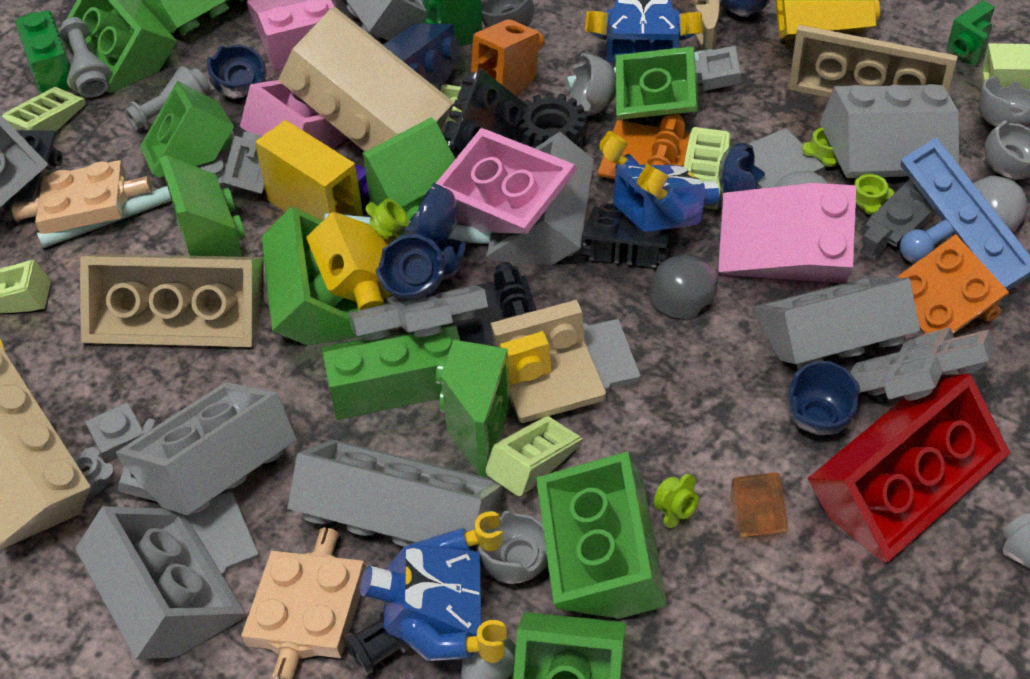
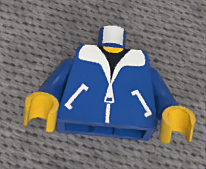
M616 0L614 8L608 9L606 12L586 11L584 33L591 32L598 39H607V62L616 63L615 55L674 49L679 47V41L687 40L695 34H703L702 12L681 13L679 10L673 9L671 0Z
M609 130L601 140L599 148L609 161L616 162L613 204L643 232L698 225L702 220L703 206H715L718 203L719 188L715 181H701L686 168L679 165H649L648 163L640 165L631 154H622L628 143L613 131Z
M488 511L480 514L475 521V530L467 532L463 527L403 547L386 570L368 566L363 573L360 594L364 597L384 601V629L388 634L402 639L425 660H459L471 658L473 652H479L480 657L484 661L496 663L505 654L504 643L501 642L507 639L505 624L498 620H488L481 624L480 552L472 551V546L477 544L486 551H495L500 548L504 541L503 531L485 533L486 530L495 529L500 526L501 522L498 513Z

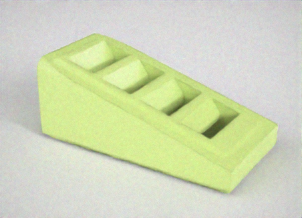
M53 87L7 111L2 117L15 130L57 131L86 103L84 98Z
M693 127L688 141L684 168L701 181H715L719 188L720 200L719 164L724 152L730 147L731 134L728 131ZM719 200L715 206H703V208L718 210Z
M35 260L0 268V313L30 312L45 308L51 281Z
M546 416L494 444L486 467V474L515 495L521 496L537 485L536 477L549 474L580 447L582 438L551 417Z

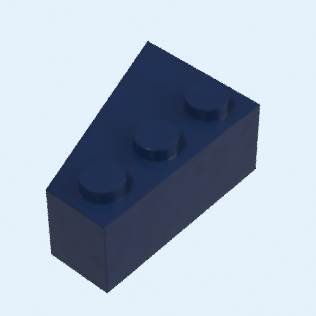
M412 24L383 45L439 91H441L442 85L446 83L457 64L460 50L453 24Z

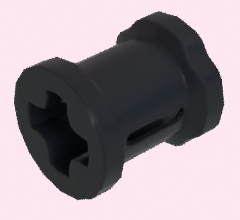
M384 611L380 613L378 621L355 635L349 632L343 636L344 644L350 656L365 676L373 672L375 664L399 650L404 653L410 649V646L402 639L388 634L384 629Z

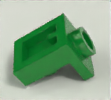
M982 0L954 19L946 49L973 66L981 63L988 36L992 30L991 19L995 7Z

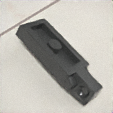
M911 179L891 196L869 218L864 230L867 232L863 235L864 243L860 253L872 260H875L890 244L896 248L900 247L901 239L907 232L915 229L922 230L937 215Z

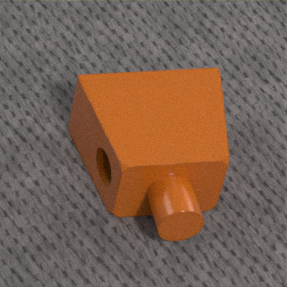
M504 20L473 34L471 72L477 73L478 68L484 70L517 96L536 76L538 51L544 47V37L538 30L513 20Z

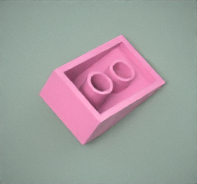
M246 0L247 7L273 70L284 68L292 49L329 9L334 7L332 0Z
M278 80L250 84L240 127L247 132L263 136L279 123L287 120L332 149L348 139L346 135Z
M481 128L436 184L449 189L454 194L459 210L457 222L466 226H472L480 232L527 234L578 169L573 163Z
M806 183L723 193L718 275L846 283L853 269L856 185Z

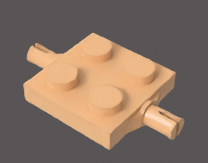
M121 160L108 163L100 161L85 168L70 171L57 170L47 176H43L38 198L35 201L12 204V213L16 221L36 217L35 223L40 234L54 233L122 218L123 205L131 196L152 193V185L148 176L125 181L126 172Z
M326 528L319 530L314 550L311 553L299 554L271 550L241 637L247 647L270 649L279 654L273 674L270 677L271 679H293L298 661L301 658L317 655L342 658L345 648L343 636L349 633L361 595L360 584L366 565L362 560L335 558L332 556L339 539V533L331 528H328V532Z

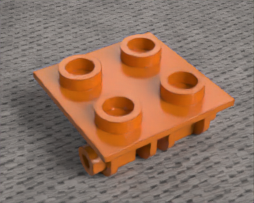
M668 114L663 117L661 128L621 120L616 121L613 132L628 143L622 152L623 155L631 154L640 165L648 163L649 165L684 166L690 133L685 132V123L680 114ZM603 156L597 176L615 179L616 162L613 163Z
M956 234L896 277L910 279L919 326L925 334L949 327L954 334L976 317L992 321L1002 311L999 307L1000 300L1009 295L1006 288Z

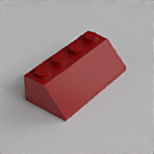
M971 374L941 375L936 388L932 389L933 391L929 395L916 400H905L903 398L807 478L828 518L881 562H889L1010 454Z

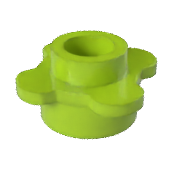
M823 127L818 128L813 132L811 141L803 144L802 151L807 156L816 157L822 164L834 167L838 164V160L824 134Z
M864 174L855 181L856 205L867 214L873 215L894 195V191L888 188L886 180L881 176Z
M385 199L378 206L373 202L366 205V211L371 216L370 225L381 237L386 239L392 236L398 238L409 224V219L404 209L392 199Z
M685 474L681 479L674 476L667 478L660 484L655 493L654 506L656 510L665 515L663 524L668 528L676 527L680 519L689 518L698 506L699 496L694 490L696 478L691 474Z

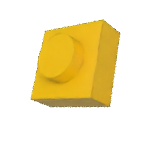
M543 331L500 344V348L508 349L510 385L531 381L551 373L549 343Z

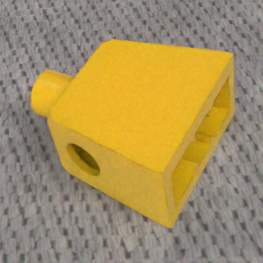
M332 211L307 236L308 244L327 289L333 295L357 302L359 310L385 305L383 300L391 293L384 289L376 275V269L379 267L382 249L396 238L393 236L389 239L381 237L373 230L371 225Z

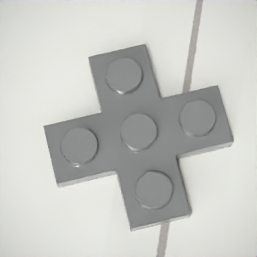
M477 285L432 294L421 300H402L397 296L385 298L386 305L349 312L348 316L351 330L356 336L364 335L365 340H375L390 336V329L400 326L407 332L414 331L416 337H424L442 332L441 325L476 317V310L486 308L488 304L485 290Z
M949 327L907 338L900 352L858 362L850 373L859 384V393L868 391L869 395L886 393L888 399L904 396L905 400H916L932 393V389L936 388L943 372L957 369L958 373L965 374L983 368L986 365L985 362L990 361L995 344L990 329L954 338Z

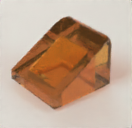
M774 472L733 478L730 500L740 537L786 532L788 530L783 488L779 473Z

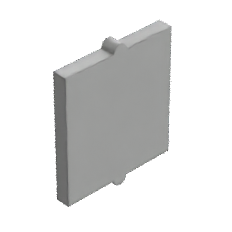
M787 128L749 143L754 149V165L765 172V176L757 183L758 189L775 187L782 177L793 171H811L818 175L824 172L825 166L816 157L805 155L802 151L803 144Z
M619 319L593 325L583 323L584 341L606 393L610 391V388L641 382V375Z
M232 491L212 498L209 506L195 514L185 515L223 577L228 570L260 558Z

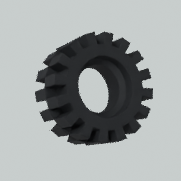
M546 93V98L544 99L538 94L533 96V103L528 99L524 101L525 106L516 127V142L536 148L558 132H561L583 150V145L585 146L586 113H584L582 104L577 106L576 99L572 97L566 101L565 94L560 93L558 98H553V93ZM548 126H554V127H559L560 129H556V130H544V129H541V128H543V127H548Z

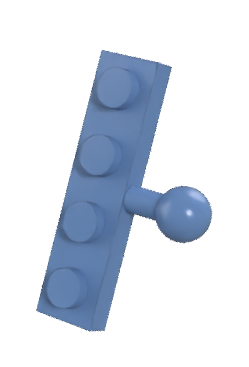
M937 137L901 159V168L942 219L940 223L927 231L915 229L907 232L902 237L900 251L906 260L912 263L918 262L933 251L936 244L952 234H956L1007 291L1030 277L1029 253Z

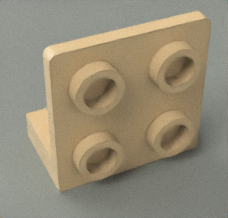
M577 300L491 323L494 347H500L501 343L540 331L544 332L549 343L551 373L531 381L510 385V398L520 423L544 418L606 399V391L584 341L583 313Z

